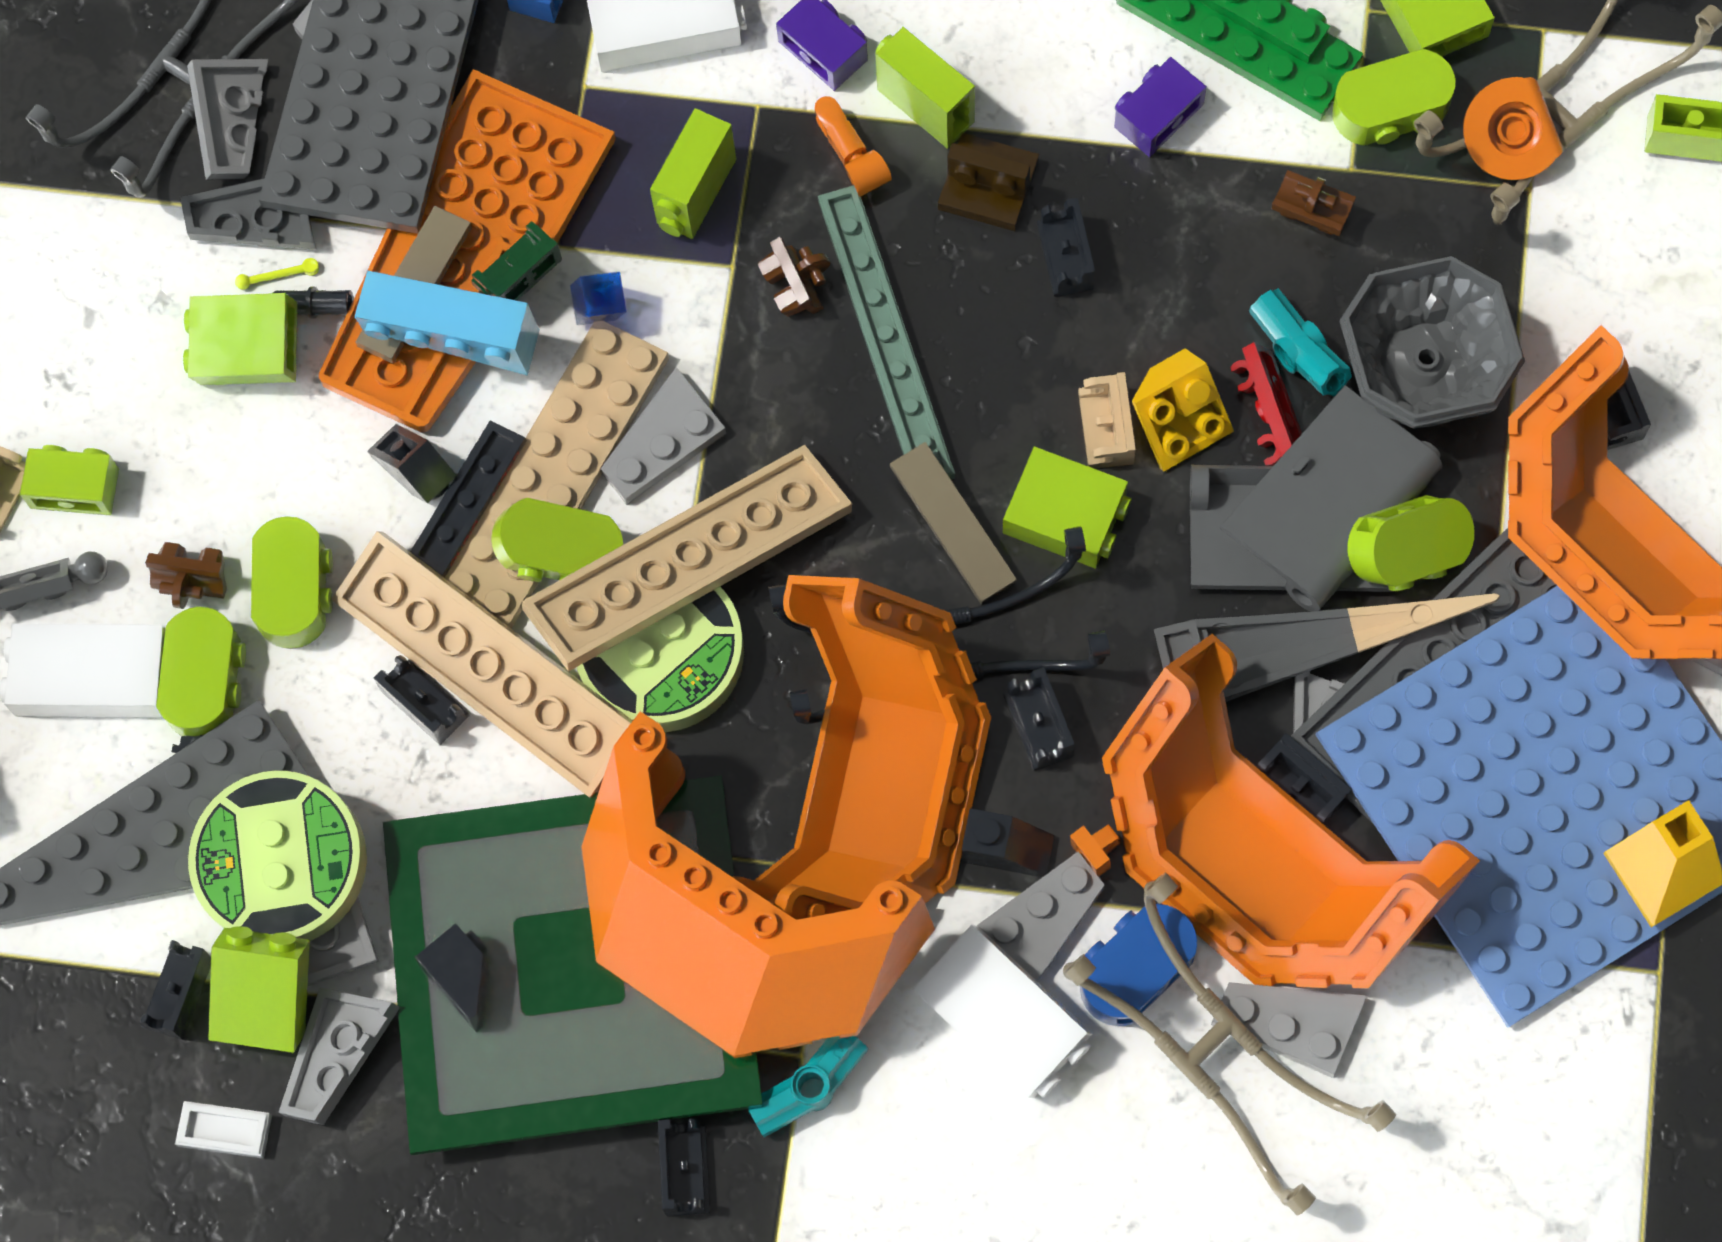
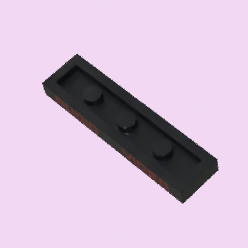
M489 420L457 476L410 552L445 578L525 445L526 438Z

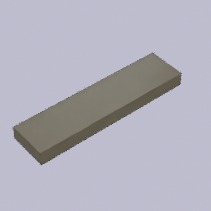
M434 206L394 276L439 285L471 231V223ZM363 330L356 340L357 347L394 364L406 343L393 338L388 340L375 339L366 335Z
M926 442L890 463V468L980 604L1016 583V577Z

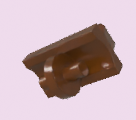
M1287 170L1271 209L1289 219H1297L1315 226L1318 230L1327 234L1340 236L1356 197L1325 185L1326 180L1320 177L1315 181Z
M779 237L770 242L773 252L758 262V266L762 275L770 284L773 285L785 277L790 286L774 295V300L780 312L789 317L805 309L812 314L824 309L810 279L812 278L815 287L826 283L823 272L831 264L827 255L824 253L813 255L810 246H806L799 250L802 258L801 261L795 247L792 245L786 246L783 238Z
M165 542L158 554L148 553L145 564L150 571V587L152 589H159L160 594L172 595V605L174 608L184 609L189 598L202 599V596L224 599L227 586L224 576L225 562L223 552L220 549L205 548L201 550L199 559L196 560L187 558L186 549L180 544Z

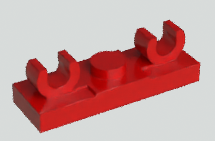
M1254 342L1242 348L1246 360L1236 361L1230 368L1236 374H1242L1247 370L1249 372L1248 380L1238 385L1237 388L1246 394L1256 392L1258 398L1255 402L1256 410L1260 418L1270 425L1273 433L1262 435L1257 440L1258 446L1264 448L1275 445L1274 455L1264 460L1265 465L1274 466L1301 436L1302 432L1272 350Z

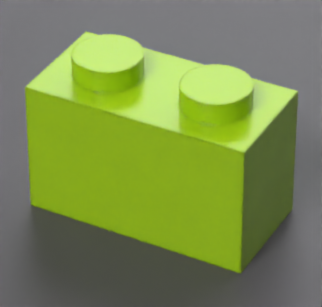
M1656 94L1647 115L1644 152L1722 162V102Z
M44 445L42 449L28 448L20 496L30 509L112 515L119 468L107 452L96 448H86L83 452L67 451V449L56 445Z

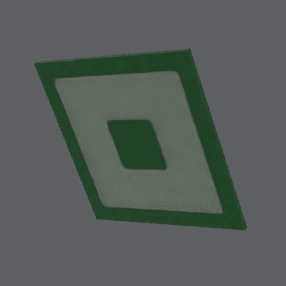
M722 775L684 780L681 788L656 819L657 827L728 875L734 876ZM596 792L591 798L581 794L383 822L397 1003L400 1007L398 1016L409 1150L411 1155L763 1107L756 1052H752L751 1056L732 1057L596 962L581 846L599 792ZM455 923L465 934L472 930L488 949L483 953L489 966L483 1027L477 1032L471 1028L424 974L415 959L416 955Z

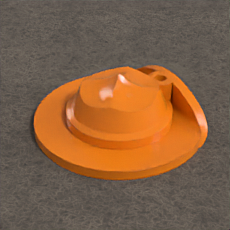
M1510 77L1489 84L1474 97L1466 111L1463 124L1466 148L1473 161L1492 176L1506 180H1521L1533 177L1547 169L1563 152L1562 143L1539 84L1532 77Z

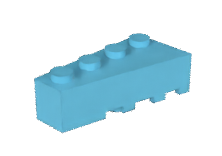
M368 270L355 313V318L364 333L372 338L380 340L393 338L418 348H429L527 376L540 331L526 302Z

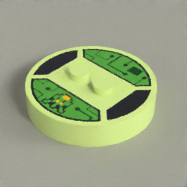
M718 587L578 666L577 671L581 682L631 720H634L641 711L659 723L665 732L677 731L695 725L713 714L727 700L741 674L744 659V641L737 611L725 591Z
M267 771L253 774L225 788L210 802L201 814L191 837L188 855V869L194 893L203 909L221 927L243 926L250 928L253 932L266 934L290 933L296 938L308 939L310 941L332 929L349 912L362 888L367 865L365 838L352 810L333 790L319 780L291 771Z

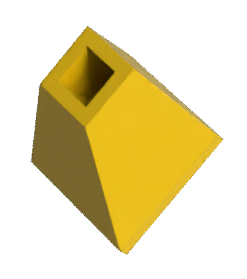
M1186 348L1151 367L1132 400L1158 465L1163 472L1234 432L1207 363Z
M1689 800L1603 853L1651 928L1722 885V868L1714 838Z

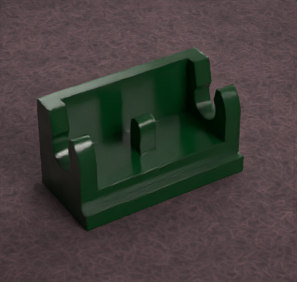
M531 221L525 226L527 229L525 235L483 273L477 270L471 275L473 277L471 280L472 285L482 294L518 301L562 261L558 243Z

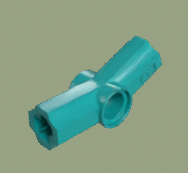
M1279 288L1267 291L1250 306L1249 313L1273 342L1274 352L1288 372L1294 374L1298 371L1323 396L1328 394L1334 397L1346 386L1352 377L1350 367L1328 347L1323 334L1311 321L1307 320L1305 322Z
M856 1036L827 1038L808 1063L795 1071L792 1077L761 1093L763 1107L748 1109L762 1136L766 1137L811 1111L817 1112L825 1109L831 1103L834 1092L868 1052L869 1048ZM814 1078L823 1081V1090L817 1097L806 1098L802 1096L801 1089L807 1080Z

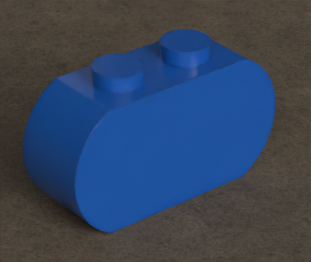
M1156 904L1160 918L1171 941L1189 968L1193 964L1197 949V936L1192 923L1178 909L1168 905ZM1145 906L1137 914L1132 910L1125 914L1113 928L1117 934L1106 944L1101 940L1098 941L1085 954L1096 967V970L1088 978L1108 989L1141 1013L1151 1006L1181 976L1156 936ZM1080 986L1083 1004L1094 1018L1112 1026H1126L1134 1022L1117 1008Z

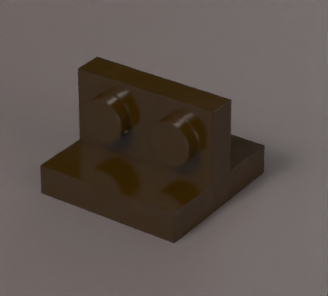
M962 133L958 144L952 143L947 156V177L938 200V210L1015 232L1039 162V154Z

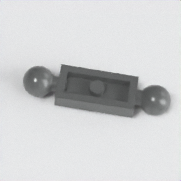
M88 551L82 553L76 559L75 564L72 565L68 557L0 576V609L12 611L23 607L29 601L40 598L47 600L59 598L69 590H73V581L80 580L85 584H97L106 577L108 563L100 553Z

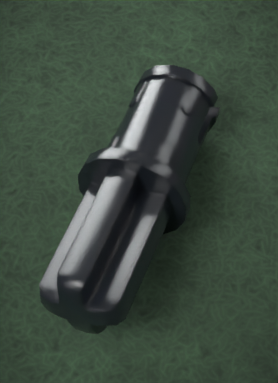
M310 286L307 291L276 290L273 292L289 295L297 301V314H308L310 319H316L318 315L346 316L354 300L351 290L326 291L318 290L315 286Z

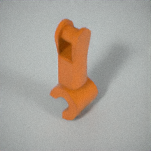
M830 96L818 99L814 108L817 124L842 161L852 186L854 185L859 197L891 181L890 170L882 156L875 150L867 152L866 146L847 120L838 102Z

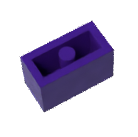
M801 0L776 22L778 42L833 91L839 88L868 61L867 38L857 26L853 24L848 26L841 20L837 10L827 0Z
M1171 56L1161 66L1156 64L1151 67L1142 79L1143 84L1133 93L1127 91L1122 95L1114 108L1116 110L1114 128L1149 158L1204 105L1207 86Z

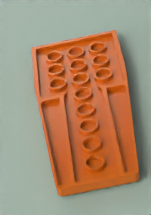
M473 69L451 106L420 227L421 230L434 206L469 221L472 226L471 231L439 285L481 293L472 285L471 280L473 277L471 275L477 270L483 273L525 235L527 230L525 226L531 221L538 225L551 239L553 238L558 242L616 140L615 132ZM387 228L368 271L394 276L418 234ZM365 274L321 367L319 379L323 387L414 430L422 433L427 432L432 428L476 361L429 348H418L405 343L396 361L392 364L357 347L356 340L362 328L355 318V313L365 281Z

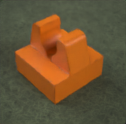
M1110 825L1105 826L1093 835L1088 832L1085 826H1082L1070 835L1071 846L1076 852L1079 851L1098 877L1111 868L1110 859L1107 854L1120 844L1118 841L1120 838Z

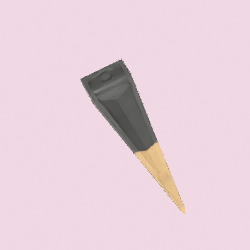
M1493 593L1347 609L1194 619L1154 629L1163 669L1211 634L1229 647L1236 657L1237 671L1223 691L1225 702L1490 605L1497 602L1500 595Z

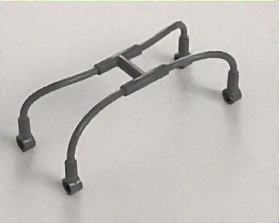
M200 0L183 29L177 30L168 44H166L137 81L138 86L111 114L92 128L73 137L60 138L53 124L56 120L54 115L39 104H35L27 114L26 119L38 129L45 142L58 148H71L95 138L116 123L146 92H150L166 71L190 85L187 65L176 58L191 40L190 35L204 16L211 0ZM284 0L255 26L227 56H222V59H238L257 38L279 20L298 0ZM192 96L181 109L183 113L168 134L143 184H141L137 176L140 173V169L129 159L120 156L111 167V172L122 181L129 194L136 197H144L154 186L183 129L190 119L196 118Z

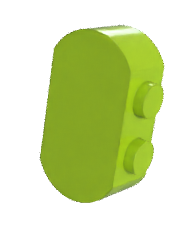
M1426 49L1348 71L1341 77L1337 85L1332 108L1333 122L1343 137L1362 146L1375 142L1377 144H1387L1397 139L1401 134L1411 131L1417 132L1414 121L1427 110L1435 113L1441 121L1447 115L1455 89L1454 72L1442 56Z
M1425 495L1359 517L1353 525L1348 538L1347 551L1349 561L1354 572L1364 581L1388 585V589L1391 591L1409 589L1414 586L1413 581L1417 579L1443 577L1447 575L1446 569L1465 562L1474 542V523L1468 509L1458 500Z
M528 497L519 500L500 514L493 526L491 536L493 551L498 561L506 569L518 571V578L541 582L543 577L561 580L623 545L620 529L610 516Z
M285 516L272 519L263 524L252 537L251 618L267 641L275 646L287 649L300 648L316 640L326 627V613H332L333 609L331 588H326V574L333 571L332 550L325 547L320 535L310 523L297 517Z
M193 607L178 613L166 625L156 707L169 726L180 736L195 737L205 735L233 717L234 708L240 707L242 692L241 684L237 683L238 668H243L245 665L246 646L245 643H241L239 635L229 620L220 612L207 607Z

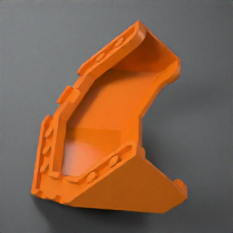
M1600 325L1508 417V538L1632 659H1722V567L1608 459V399L1626 382L1629 375V365L1624 357L1619 341Z
M789 575L783 598L784 611L792 622L811 629L831 678V684L794 848L755 880L738 876L731 877L796 920L859 908L878 884L889 880L901 882L922 896L926 904L936 894H945L956 883L970 808L972 809L991 721V715L986 703L979 702L972 683L977 679L966 651H959L952 633L956 628L950 612L860 578Z
M1211 634L1163 669L1102 757L1105 774H1110L1114 792L1111 805L1117 831H1122L1126 854L1122 856L1125 872L1143 888L1148 882L1155 881L1166 872L1178 887L1161 904L1181 911L1192 923L1196 934L1254 985L1274 986L1276 983L1296 984V987L1328 988L1331 984L1352 985V988H1369L1455 893L1480 860L1463 845L1451 840L1441 841L1436 844L1422 861H1366L1235 749L1223 691L1236 674L1237 660L1231 649Z
M640 711L613 746L581 846L596 962L734 1058L751 1056L752 1052L773 1048L782 1050L813 1044L815 1040L836 1036L845 1038L858 1035L935 930L922 896L901 882L889 880L878 884L859 908L805 919H794L657 827L656 819L684 783L685 768L679 757L666 748L667 736L662 726Z

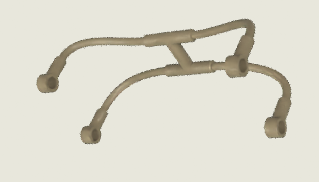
M1607 0L1595 23L1577 48L1561 64H1556L1537 80L1551 118L1564 129L1559 134L1563 151L1608 113V109L1615 103L1694 57L1704 45L1710 42L1713 33L1722 26V12L1716 6L1708 5L1695 17L1698 29L1694 37L1695 42L1689 48L1666 63L1624 85L1602 102L1597 101L1580 117L1576 118L1549 91L1567 76V71L1584 55L1601 32L1618 0ZM1427 110L1414 121V126L1418 132L1416 146L1423 156L1430 158L1441 157L1466 148L1464 138L1444 146L1431 147L1434 136L1443 129L1440 118L1432 111ZM1535 176L1519 180L1514 188L1507 183H1503L1490 194L1491 200L1494 203L1491 215L1495 225H1501L1507 219L1511 209L1520 202V195Z
M1165 872L1155 881L1148 882L1144 887V903L1149 920L1167 956L1185 982L1198 996L1197 1001L1218 1022L1186 1052L1167 1031L1162 1032L1152 1021L1129 1003L1089 979L1088 977L1096 970V967L1084 954L1074 962L1067 963L1063 968V974L1076 986L1085 988L1117 1008L1155 1039L1154 1044L1208 1100L1212 1099L1222 1110L1244 1142L1272 1191L1283 1205L1289 1207L1298 1216L1313 1204L1316 1196L1303 1183L1294 1189H1285L1250 1131L1228 1100L1221 1094V1088L1199 1065L1231 1035L1250 1056L1255 1055L1272 1072L1300 1092L1333 1110L1360 1119L1365 1124H1370L1377 1132L1386 1128L1394 1120L1396 1113L1384 1100L1378 1102L1373 1107L1367 1106L1363 1109L1340 1101L1294 1075L1262 1048V1042L1257 1039L1242 1021L1210 988H1205L1198 981L1171 941L1155 902L1156 900L1159 904L1162 903L1178 887Z

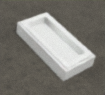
M184 1101L175 1145L183 1148L264 1159L272 1115L266 1112Z

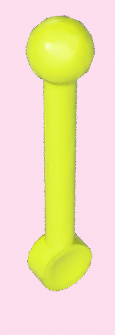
M307 258L303 261L302 265L253 276L240 274L235 279V285L239 289L245 290L254 283L299 273L313 276L318 273L319 265L314 258Z

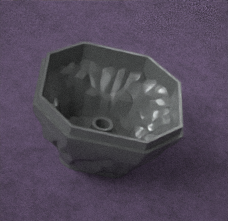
M1452 256L1369 274L1340 319L1347 345L1348 358L1351 362L1362 400L1375 407L1377 413L1387 418L1398 420L1400 424H1405L1413 429L1438 426L1462 418L1491 413L1497 408L1525 363L1501 283ZM1420 361L1428 362L1429 365L1423 364Z

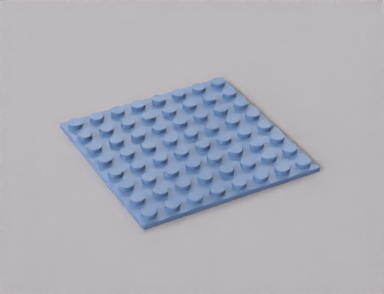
M1558 586L1315 734L1398 861H1422L1436 844L1445 840L1460 843L1480 860L1434 917L1507 1028L1722 893L1721 885L1651 928L1603 853L1689 800L1714 838L1722 868V741L1666 659H1632Z

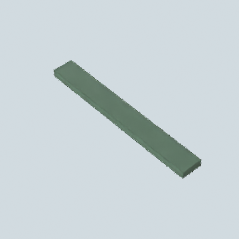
M854 185L819 195L818 202L903 455L926 442L950 480L955 479V472L862 199L859 197Z

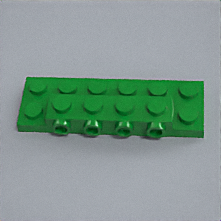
M1116 0V4L1318 121H1321L1334 102L1337 85L1341 77L1346 72L1355 70L1363 58L1362 52L1329 34L1331 26L1326 24L1327 19L1320 11L1314 8H1307L1306 11H1303L1293 5L1292 0Z

